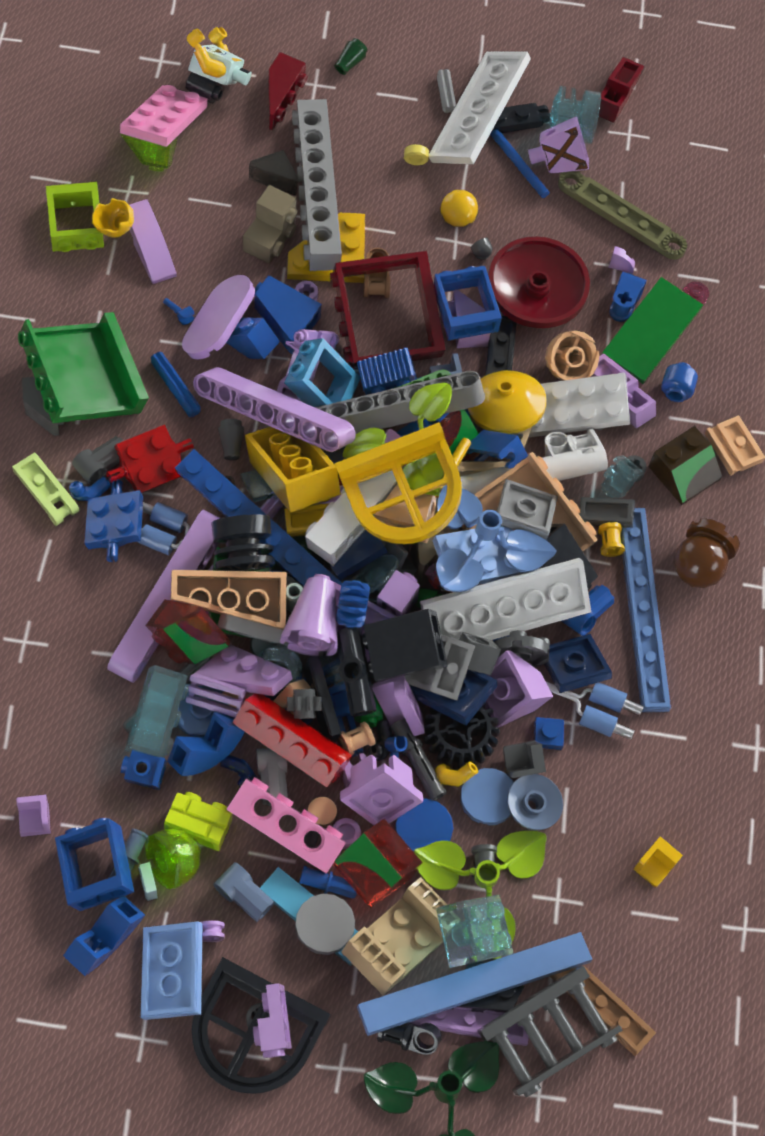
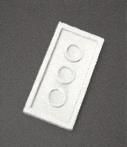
M617 373L541 384L546 394V409L542 418L531 427L529 437L545 436L552 432L568 433L584 431L590 428L599 429L630 425L626 374Z

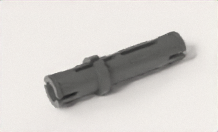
M403 718L392 724L390 728L395 736H405L407 739V748L401 753L409 759L429 799L435 801L446 795L447 791L438 780L432 765L422 749V741L413 736L406 719Z

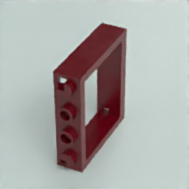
M427 251L335 263L333 272L330 273V283L332 288L336 287L337 297H334L335 310L337 313L340 312L342 322H339V332L341 338L345 337L347 346L343 347L344 359L350 363L353 370L358 369L357 362L359 360L362 361L363 359L383 354L358 357L344 277L415 268L429 347L409 350L412 361L443 356L446 348Z

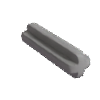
M448 69L439 70L437 72V81L442 109L445 113H452L456 107L451 74Z

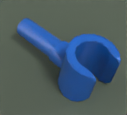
M168 298L164 299L163 303L177 314L178 320L182 325L194 321V310L191 306L181 309Z
M405 736L389 737L385 741V748L391 752L390 757L395 755L398 758L399 752L407 748L408 742Z

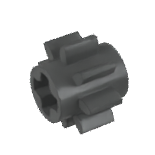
M294 689L293 697H287V711H293L294 719L315 718V711H321V697H315V689Z

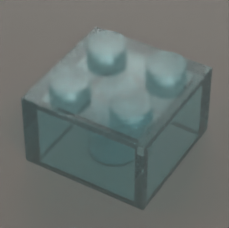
M500 894L464 900L436 908L449 968L513 954L512 940L508 932L504 915L505 910L501 903Z

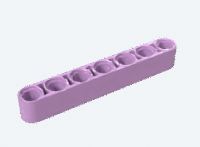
M216 367L198 374L194 378V389L201 397L326 451L334 452L355 440L354 427L348 421L225 369Z
M202 510L198 514L113 653L107 670L132 683L139 678L166 633L163 629L170 626L176 616L175 609L179 603L170 601L171 571L204 570L219 543L213 541L211 522L220 519V517L206 510Z

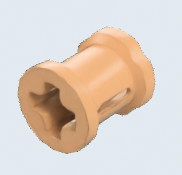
M366 722L360 723V727L345 733L342 731L339 737L342 748L352 755L355 750L366 745H375L372 730Z

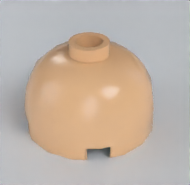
M567 331L558 334L551 340L546 350L547 368L553 376L561 381L591 377L598 367L600 357L599 351H596V346L594 345L595 341L588 334L580 331Z

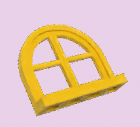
M440 422L335 463L357 520L365 530L383 541L396 544H411L431 538L450 523L460 505L462 496L461 478L445 440ZM436 453L445 478L411 491L401 466ZM392 470L402 495L367 508L358 483ZM447 485L446 497L441 508L432 518L424 522L414 498ZM405 501L415 526L406 528L389 526L376 519L372 514Z

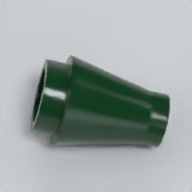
M356 38L347 41L338 61L334 65L335 69L340 74L345 75L350 69L366 58V53L368 52L366 45Z

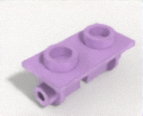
M300 329L294 334V342L286 341L285 344L295 350L294 353L298 355L299 348L304 341L324 338L335 349L336 344L339 342V336L333 331L317 332L316 330Z

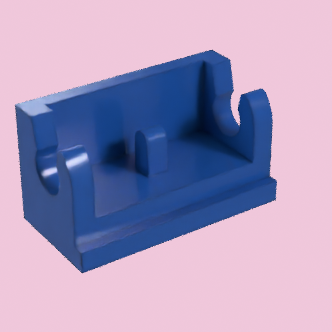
M482 430L471 441V445L466 452L468 454L473 452L480 453L474 461H484L489 456L497 457L498 459H511L506 463L505 468H514L521 460L528 457L518 435Z

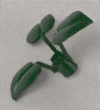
M480 1041L459 1047L449 1058V1071L441 1073L436 1083L430 1082L428 1086L420 1090H415L418 1083L415 1072L411 1067L400 1062H390L375 1070L366 1072L364 1074V1084L374 1103L382 1110L392 1114L408 1112L413 1105V1096L419 1097L432 1090L440 1102L448 1104V1135L443 1134L439 1136H475L467 1129L454 1133L455 1100L461 1091L462 1082L467 1090L475 1093L488 1091L494 1086L499 1076V1046L497 1042Z

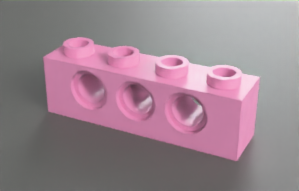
M254 777L250 781L246 778L226 810L327 874L346 844L341 839L344 834L330 825L326 829L316 823L319 818L303 809L302 813L291 807L294 802L279 793L277 797L267 792L269 786ZM257 800H268L272 806L271 812L264 816L259 815L254 808ZM291 815L296 819L297 824L292 831L281 829L279 820L282 816ZM309 831L318 832L321 835L320 844L316 847L307 846L304 842L306 833Z

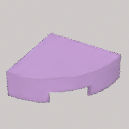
M615 246L609 268L633 274L635 267L634 259L627 256L624 249Z

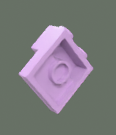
M279 983L266 985L267 992L262 993V1004L264 1012L269 1013L270 1017L257 1019L258 1026L253 1027L255 1046H261L263 1058L285 1056L284 1049L292 1048L285 989Z

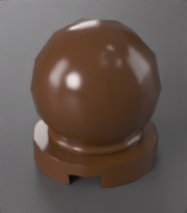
M701 518L697 523L692 521L686 532L687 539L678 546L674 558L675 571L680 579L689 586L697 588H707L717 584L725 576L729 560L734 558L739 550L740 541L736 534L732 538L730 534L724 531L726 528L724 524L712 519Z

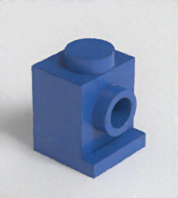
M132 751L130 757H124L121 773L125 774L124 780L126 782L160 790L167 761L162 757ZM141 763L147 765V770L144 773L137 772V766Z

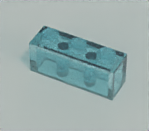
M157 665L148 669L125 751H136L162 758L165 755H169L173 745V739L170 738L172 729L178 726L181 717V711H178L180 701L186 698L189 684L186 683L188 675Z

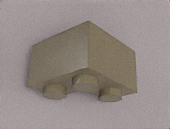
M271 185L266 188L256 203V219L243 236L244 252L270 264L274 256L278 257L281 254L285 240L287 238L290 239L294 235L297 227L295 218L298 210L295 209V197Z

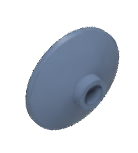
M533 774L522 776L511 785L507 795V805L510 814L518 824L527 829L539 831L550 828L559 820L563 811V798L553 781L545 776ZM528 801H533L536 809L530 808Z

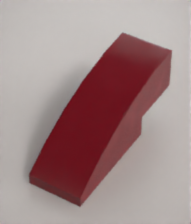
M623 57L609 76L605 88L598 96L592 114L614 123L628 101L645 66Z

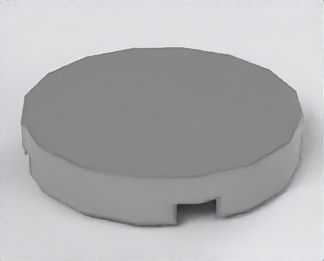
M319 894L312 896L301 905L297 913L295 929L298 939L310 951L316 954L329 955L339 952L354 934L355 918L353 911L345 900L336 895Z

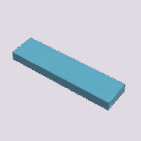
M279 867L260 887L274 901V904L294 921H296L301 905L314 896ZM354 928V934H353V936H354L357 932H359V931H357L355 928ZM342 950L335 953L347 964L352 965L348 958L341 953Z

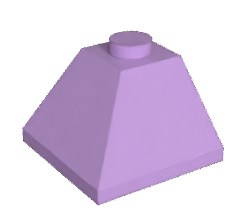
M507 650L498 657L492 674L488 675L497 680L498 686L485 701V708H493L494 712L491 717L498 718L499 722L495 727L499 728L537 710L551 699L553 695L540 671L511 650Z

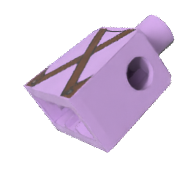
M573 117L541 132V146L528 150L531 164L545 161L549 173L589 169V157L577 117Z

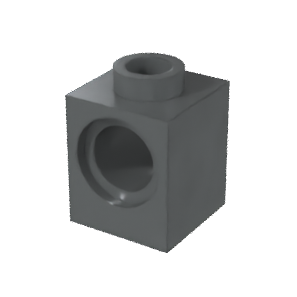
M462 632L459 640L475 645L468 669L491 675L501 649L493 640Z

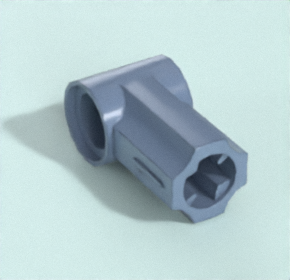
M234 862L213 885L229 902L234 901L254 921L258 922L269 912L274 905V901L252 882V877L242 866Z

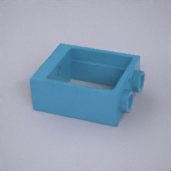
M324 338L304 341L300 346L299 353L289 368L284 384L303 403L319 407L351 399L361 377ZM318 360L335 376L326 396L309 380Z

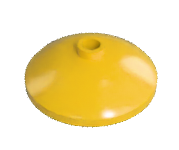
M498 371L481 378L485 393L483 403L467 408L472 420L481 428L488 431L513 434L529 429L542 418L546 409V394L542 385L530 375L518 371Z

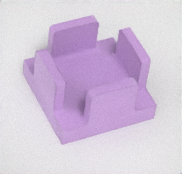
M369 755L351 767V783L347 788L340 791V800L378 829L383 828L423 802V793L413 785L412 769L395 755L389 758V767L385 763L377 767L376 758L373 755Z

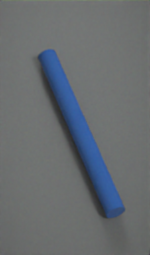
M499 130L491 131V137L540 197H547L550 193L549 190Z

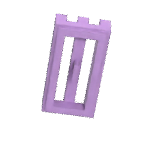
M196 673L190 675L191 685L188 686L187 692H189V696L186 697V703L236 717L244 703L247 689ZM198 684L238 695V699L199 688ZM196 694H197V695H200V696H204V697L210 698V699H214V700H217V701H220V702H223V703H227V704L236 706V708L231 707V706H228V705H225V704H221V703H218V702H215V701H211V700H208V699H205V698H202V697H198V696H196Z

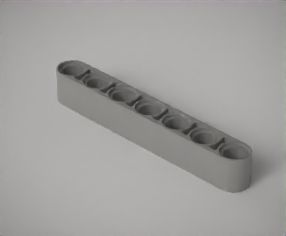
M465 371L315 408L348 421L354 427L356 435L367 428L383 429L417 421L419 416H415L410 412L409 402L416 391L428 385L448 383L451 385L452 397L449 407L444 414L480 405L485 400V393L479 374L475 371Z

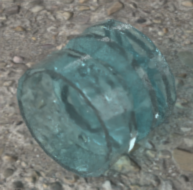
M560 85L552 102L549 119L550 128L573 117H577L584 143L592 144L598 121L601 92L585 90L581 100H576V88L572 87L569 98H565L566 86Z

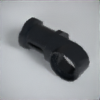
M423 1023L421 1025L403 1024L378 1032L377 1041L380 1043L387 1041L400 1045L402 1050H411L425 1055L435 1052L442 1040L440 1030L432 1023ZM423 1032L429 1033L434 1039V1044H424L420 1040L419 1034Z

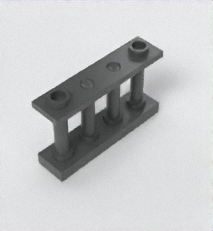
M584 966L577 967L477 1030L483 1041L491 1039L493 1043L497 1042L521 1083L512 1089L515 1095L520 1096L524 1094L525 1097L534 1094L541 1089L539 1083L600 1045L603 1049L618 1040L616 1034L623 1031L620 1025H612L607 1028L584 989L586 985L583 981L590 977ZM567 991L570 995L573 994L597 1033V1036L584 1044L581 1043L558 1004L560 1002L558 997ZM541 1007L545 1011H549L572 1050L559 1060H556L532 1020L535 1018L532 1013ZM515 1023L519 1027L522 1026L546 1065V1068L532 1077L507 1037L509 1034L507 1028Z

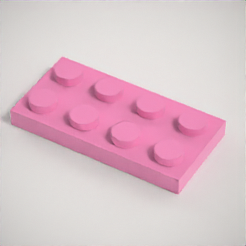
M162 85L120 124V133L167 147L207 108L208 98L201 97L195 92L177 90L176 87L171 85Z

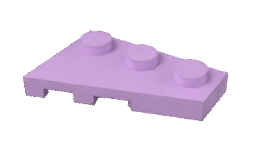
M231 644L195 672L205 677L247 689L246 692L271 696H274L293 679L290 670Z

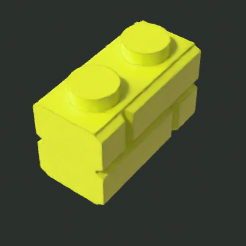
M186 792L185 795L177 793L165 819L164 831L220 851L232 822V813L226 810L228 807L218 802H213L212 805L202 802V798L192 792Z

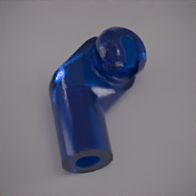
M229 754L220 762L221 767L234 771L241 777L237 782L239 788L246 778L250 781L254 777L257 778L247 761Z

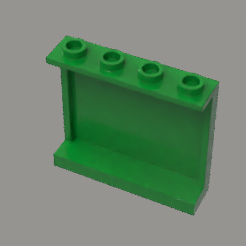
M114 312L104 313L99 323L33 328L30 320L25 319L21 331L18 333V342L24 348L27 365L32 369L35 377V386L41 392L44 400V409L46 413H49L52 423L139 414L142 412L149 397Z

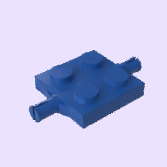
M121 480L111 483L110 495L88 499L84 544L88 550L107 548L106 560L108 562L118 561L119 547L127 543L141 541L143 495L140 490L122 493L123 482Z

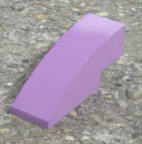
M145 199L130 204L134 213V223L130 228V233L152 284L176 277L170 253L148 200Z
M602 354L599 357L598 367L591 377L617 373L626 374L630 424L637 429L656 416V401L638 388V380L608 356Z

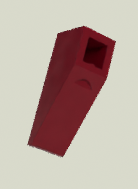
M282 52L278 53L271 64L268 75L269 129L272 131L278 122L281 123L283 121L288 105H293L299 87L303 88L308 78V75L305 74L306 63Z

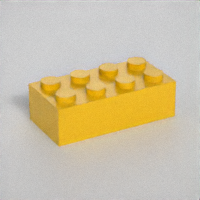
M271 426L245 435L250 463L289 512L300 511L307 506L326 502L333 497L341 495L336 466L321 448Z

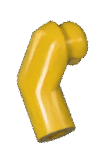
M468 762L457 771L450 770V767L446 764H440L435 768V773L442 785L459 787L478 773V769L472 762Z

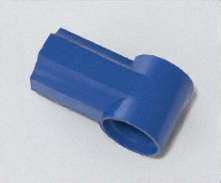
M596 585L588 592L591 606L590 613L565 619L561 622L581 636L588 634L594 627L597 618L614 604V596L604 585Z

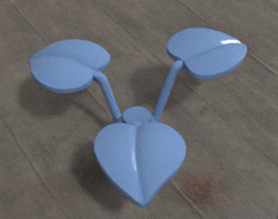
M447 485L443 486L439 494L437 512L444 503ZM462 488L460 505L447 527L459 529L463 525L467 528L476 525L475 532L478 537L468 556L460 549H448L442 552L436 563V573L441 587L447 591L464 592L476 587L483 577L484 567L479 561L472 558L482 541L493 540L497 535H499L502 547L508 549L506 553L507 562L513 568L522 572H532L539 569L556 554L557 550L542 537L522 529L510 531L505 540L504 527H501V515L494 510L483 511L480 500L473 493Z

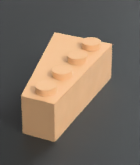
M172 570L170 601L220 615L227 614L284 630L286 626L287 572Z

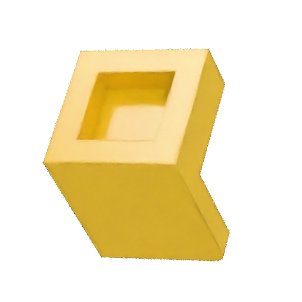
M659 837L633 870L653 887H657L683 855L662 837Z

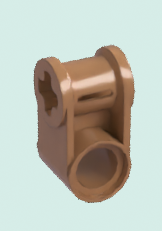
M373 248L367 253L366 259L389 256V254L383 248ZM389 271L365 274L363 297L382 295L385 298H389Z

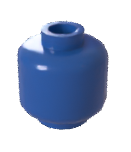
M684 362L668 366L661 384L662 392L673 402L688 400L693 396L696 388L697 372Z

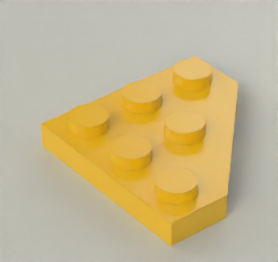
M340 212L338 214L342 251L341 262L364 259L365 214ZM303 240L288 252L287 279L330 281V273L333 270L310 271L309 260H304V245H307V240ZM364 275L344 277V281L363 283Z

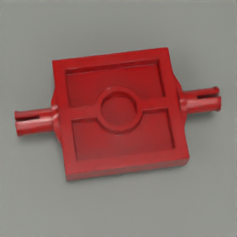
M164 424L120 442L114 446L120 458V467L107 471V477H110L109 481L111 483L125 477L132 484L134 491L140 490L141 493L178 479L181 476L176 472L175 467L181 462V453L194 449L193 443L190 444L192 440L188 438L175 444Z

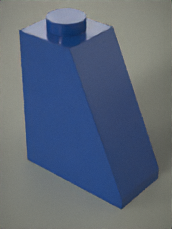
M269 275L263 283L259 282L255 287L254 308L264 318L288 352L293 354L295 350L285 344L286 341L294 342V334L300 329L312 330L321 318L322 304Z

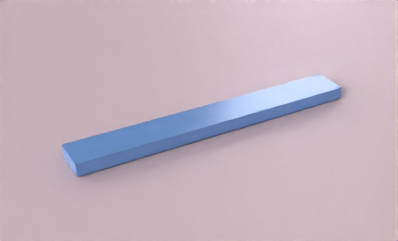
M635 508L633 528L622 527L620 537L621 544L625 547L622 558L640 704L644 706L642 712H669L671 705L645 508Z
M579 932L360 1003L357 1009L366 1034L369 1036L588 964L592 961V957L582 933Z

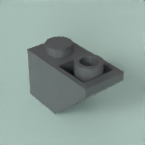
M35 377L22 378L25 414L52 435L58 436L59 425H64V422L52 423L49 413H46L44 409V400L41 392L35 386Z

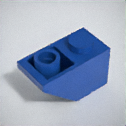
M248 317L240 319L226 343L249 359H265L280 341L264 318Z

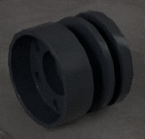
M237 515L220 518L211 522L213 541L226 544V547L214 551V556L216 558H228L215 563L217 571L257 572L275 565L273 556L264 555L274 551L273 546L260 543V540L272 536L271 519L268 515Z

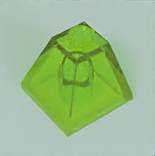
M121 134L143 165H149L150 170L164 171V168L168 169L171 166L178 136L165 147Z

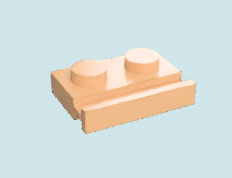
M739 415L721 422L713 428H707L704 433L730 476L734 475L735 472L758 465L765 459L764 454Z

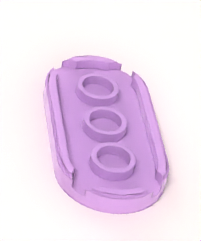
M236 275L224 280L207 298L182 341L183 350L192 359L207 358L210 356L209 352L213 349L216 351L220 350L228 341L255 294V288L247 276Z

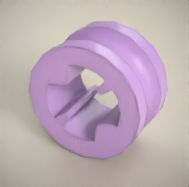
M302 281L298 283L295 290L304 294V291H309V297L317 301L318 288L313 282Z
M200 922L203 924V942H218L225 939V934L221 932L225 927L223 922Z

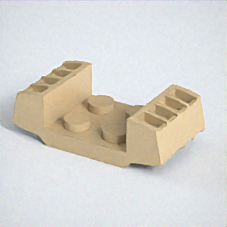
M420 877L407 888L403 897L368 928L364 926L348 941L341 953L384 996L436 950L460 926L463 919Z

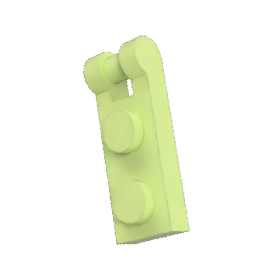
M35 452L12 466L13 472L56 526L64 522L63 518L69 514L73 516L80 511L73 498ZM61 500L64 505L56 509L54 504Z

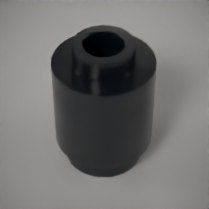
M191 72L186 81L185 88L187 90L195 92L201 97L208 98L207 102L211 104L219 101L223 95L224 87H222V84Z

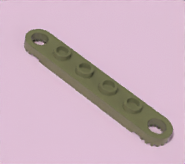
M580 171L561 172L558 186L562 192L665 257L676 260L684 256L687 242L683 236H679L680 234L671 231V228L590 177L587 178L580 174ZM565 179H574L577 184H574V186L573 184L571 186L570 184L567 185L568 183ZM676 243L680 249L678 251L671 250L668 244Z

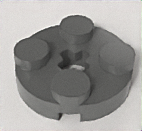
M515 630L510 632L509 637L494 641L501 649L499 656L505 651L511 650L527 663L531 662L533 667L541 666L549 661L550 640L547 638L527 636L525 631Z

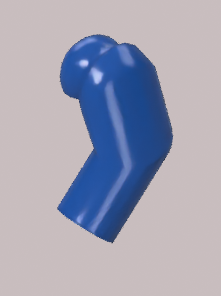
M102 476L92 486H83V483L74 481L70 484L69 491L71 492V497L75 500L88 501V499L100 497L111 487V484Z

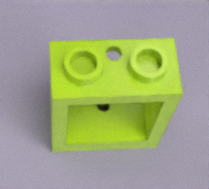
M97 182L46 186L53 252H68L79 249L93 250L104 247L103 234L96 228L57 231L55 209L93 206L95 210L99 204Z

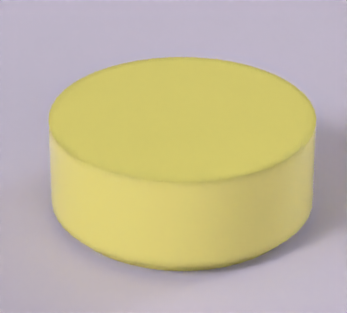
M415 144L409 145L404 149V160L407 163L423 165L428 162L429 150L425 146Z

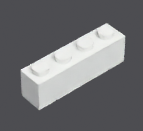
M391 470L358 483L367 508L384 502L396 486L397 481ZM344 488L337 501L331 502L325 508L323 517L308 527L305 536L307 547L332 566L336 564L365 530L357 520Z

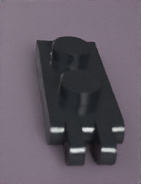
M536 103L504 107L493 130L506 133L539 128L544 123L551 121L552 117L546 105L537 106Z

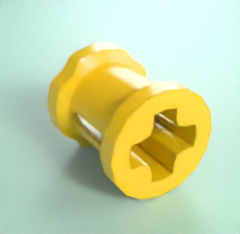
M608 522L599 526L598 534L601 535L603 544L600 548L601 555L616 557L625 552V547L621 544L620 533L622 525L620 523Z

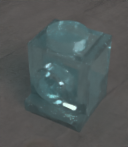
M624 455L616 456L613 460L616 466L612 464L603 475L606 479L601 484V490L611 498L624 497L643 473L639 467Z

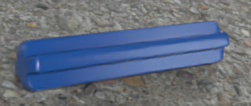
M160 351L150 357L152 365L186 414L191 418L201 412V406L168 359Z

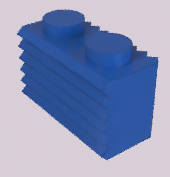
M405 347L398 351L394 350L393 352L384 353L372 358L369 357L357 362L363 390L366 395L394 389L417 379L408 348Z

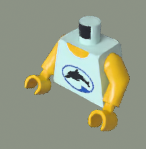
M215 27L210 31L208 37L213 43L212 45L201 46L199 44L205 37L198 28L188 34L187 41L195 48L188 68L189 71L223 85L239 82L246 86L249 83L252 73L243 68L244 59L230 53L227 45L222 43V40L227 37L223 27Z

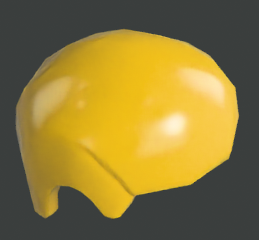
M464 189L453 190L443 198L441 215L448 224L454 227H464L476 219L478 203L472 193Z
M114 198L111 199L109 204L99 203L92 214V224L100 233L110 238L124 235L134 223V213L131 206L126 201Z

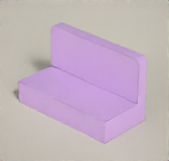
M405 676L388 679L372 685L373 692L390 725L405 718L413 736L425 733L423 713Z

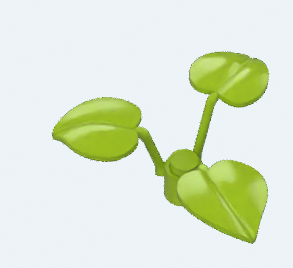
M438 383L428 385L416 391L409 402V410L413 415L419 416L417 419L419 430L424 428V418L428 421H436L446 412L452 397V387L450 384ZM367 428L358 432L355 440L346 445L343 457L347 459L385 444L386 433L379 428ZM436 453L406 464L403 468L409 487L412 490L444 477V472ZM437 488L425 494L439 496L440 488Z
M530 830L508 834L497 845L496 856L504 864L500 865L491 860H485L479 863L477 868H470L469 870H461L466 862L465 854L460 846L451 841H437L414 850L417 870L430 886L439 890H451L457 886L459 875H474L476 884L486 889V911L478 910L470 916L466 932L472 945L493 960L502 958L509 950L515 936L516 927L513 915L508 909L498 907L492 910V887L497 883L500 870H505L506 868L509 869V872L514 877L520 879L536 875L544 862L547 836L545 833Z

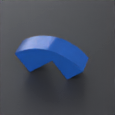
M214 712L205 737L176 736L167 762L181 776L202 773L224 760L240 742L245 731L232 723L235 717Z
M125 896L116 899L108 904L91 930L74 939L63 956L86 976L102 964L128 938L145 917V914Z

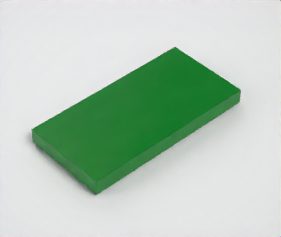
M661 277L607 345L602 354L608 356L644 384L700 312L703 304Z

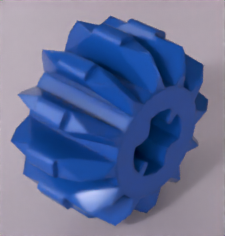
M356 580L344 581L341 584L336 617L338 625H343L347 628H361L365 624L370 592L368 584Z

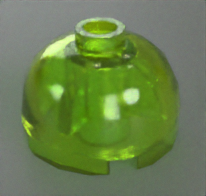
M174 828L163 829L148 836L145 842L147 860L152 858L156 868H152V873L157 881L166 889H175L193 879L198 872L201 848L197 840L193 839L185 831Z

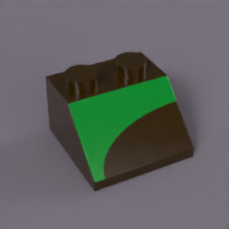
M695 425L654 451L648 465L651 471L681 505L722 478L711 443Z

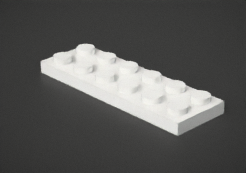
M528 52L485 53L429 153V159L432 163H475L531 60Z
M580 558L478 585L468 591L452 592L420 601L421 610L431 609L437 612L441 635L457 640L460 639L462 632L494 640L510 635L511 631H526L591 612L584 564Z

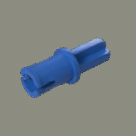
M305 865L299 880V884L324 890V894L331 892L351 899L356 897L359 888L357 881L333 875V871L326 874L323 871L312 869Z

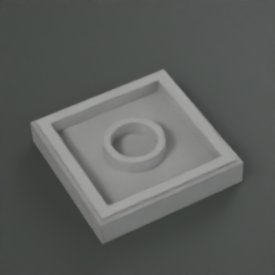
M506 479L497 512L502 517L501 525L514 530H527L547 540L558 496Z

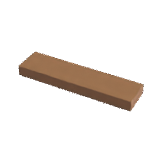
M585 967L590 975L589 978L583 981L586 985L584 987L586 993L607 1028L612 1025H620L623 1031L616 1034L618 1041L636 1056L656 1032ZM576 968L549 977L556 981ZM573 994L570 995L578 1003Z

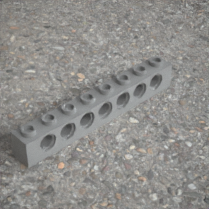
M327 99L297 100V110H292V124L297 125V129H294V144H299V147L295 148L296 163L301 165L297 166V181L302 182V186H299V201H304V205H300L301 221L305 220L306 225H302V240H307V245H304V260H309L310 271L333 270L335 263L341 262L342 251Z

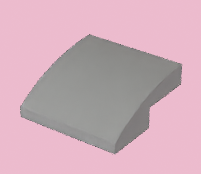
M441 635L448 667L405 675V678L409 685L457 700L475 645Z

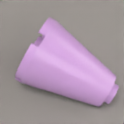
M315 574L314 577L307 579L281 634L280 643L283 645L286 641L289 650L308 656H318L319 651H327L326 656H332L337 652L335 584L330 581V577L323 574Z

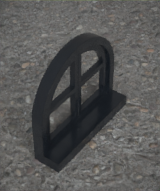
M222 957L201 997V1015L193 1016L192 1042L196 1056L208 1075L217 1083L230 1090L257 1094L280 1088L291 1081L304 1067L331 1014L285 990L288 1015L308 1025L293 1055L289 1056L285 1053V1056H279L287 1061V1063L269 1075L256 1078L237 1075L252 1044H255L253 1027L258 1026L257 1019L266 1018L269 1013L264 1012L263 1004L261 1003L247 1032L211 1013L227 982L262 1000V993L267 992L266 985L273 983ZM209 1020L243 1038L227 1069L220 1064L211 1050L208 1039Z

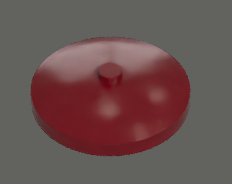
M524 237L508 243L494 256L488 273L499 311L512 321L532 328H552L569 322L583 309L590 290L589 272L581 257L569 246L546 237Z

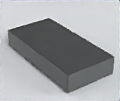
M581 497L579 515L584 522H589L592 526L617 522L622 527L633 528L635 500Z

